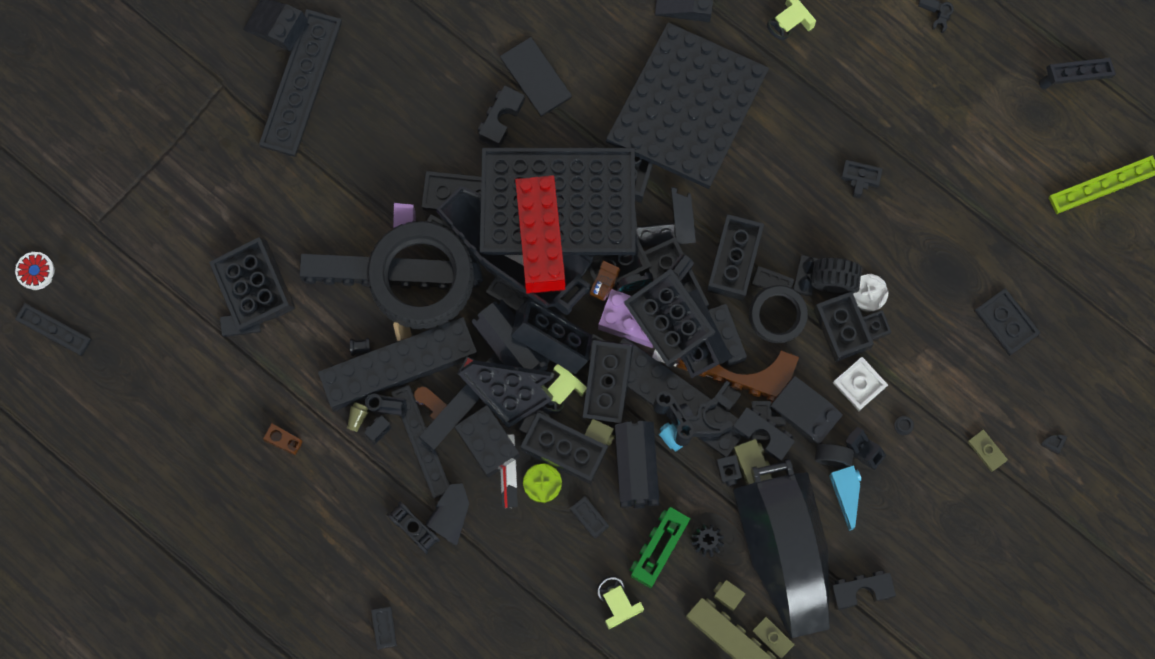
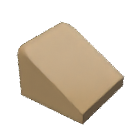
M394 322L393 326L397 342L412 337L410 327L407 328Z

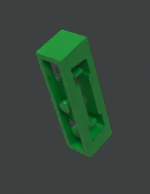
M671 507L668 511L664 510L659 518L662 521L658 528L654 527L649 535L652 538L649 545L644 544L639 553L642 555L639 562L635 560L630 569L633 572L631 578L652 588L691 518ZM667 522L670 523L666 531L671 534L679 526L680 528L676 535H672L656 563L657 568L653 575H651L654 564L648 561L645 569L642 566L646 559L649 560L665 530L663 529Z

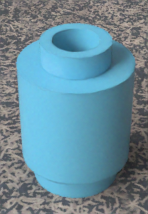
M668 422L660 428L661 433L659 436L670 449L676 452L683 446L678 445L674 441V434L677 429L673 423L670 425Z

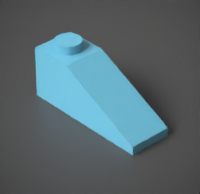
M854 466L832 472L829 475L849 531L853 530L856 524L860 490L859 481H861L858 469L855 470Z

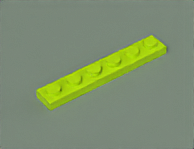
M1152 155L1049 196V200L1055 213L1059 214L1155 176V159Z

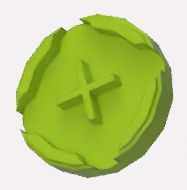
M549 464L532 466L527 470L523 481L525 493L529 498L542 503L552 501L557 497L562 485L560 473Z

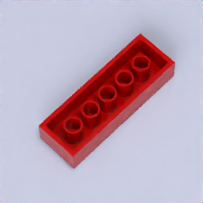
M554 176L515 179L526 293L565 290Z

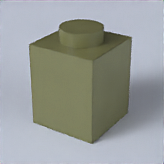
M592 419L585 433L586 436L611 446L615 438L613 428L595 419Z
M727 580L724 584L719 582L714 589L716 593L714 598L732 612L745 595L743 591Z

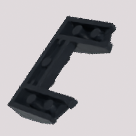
M671 187L674 220L672 223L637 226L635 211V234L641 246L661 244L672 238H676L678 244L696 243L691 193L688 192L686 197L676 193V187Z

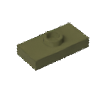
M984 429L968 441L969 445L991 472L1008 460Z
M767 617L752 631L779 659H782L794 646Z

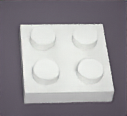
M863 357L833 382L858 411L888 386Z

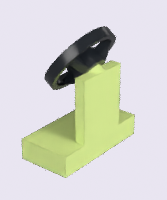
M786 0L785 4L788 8L778 16L770 18L767 22V28L774 37L786 40L791 34V29L801 22L810 31L814 28L816 20L799 0ZM771 25L774 26L775 30H776L777 32H779V34H777V33L772 29Z
M558 364L554 367V373L559 377L548 388V391L553 395V400L547 404L552 406L553 409L545 405L541 407L546 412L553 414L559 413L563 409L564 400L573 390L581 397L586 394L587 390L584 384ZM557 403L561 404L560 409H557Z
M608 576L599 582L597 594L602 601L607 602L614 615L605 621L608 629L644 611L641 602L631 606L624 593V584L618 577ZM611 579L615 580L613 584L601 588L604 582ZM600 592L605 593V594L603 595L604 598L601 597Z

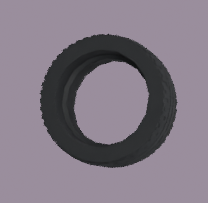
M783 285L767 287L761 290L750 304L749 321L751 327L760 338L768 342L784 343L791 341L803 331L807 323L808 310L803 297L790 287ZM775 295L785 296L790 299L797 311L793 327L783 333H773L767 330L761 323L759 316L763 302Z

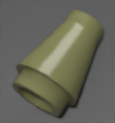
M354 402L350 408L347 429L358 432L359 427L369 413L366 406Z

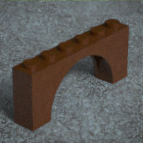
M780 351L773 364L755 374H736L718 365L698 376H710L713 378V381L721 384L729 381L732 388L736 390L745 389L749 391L750 395L760 397L761 395L772 403L792 378L799 357ZM683 360L676 363L678 368L687 370Z

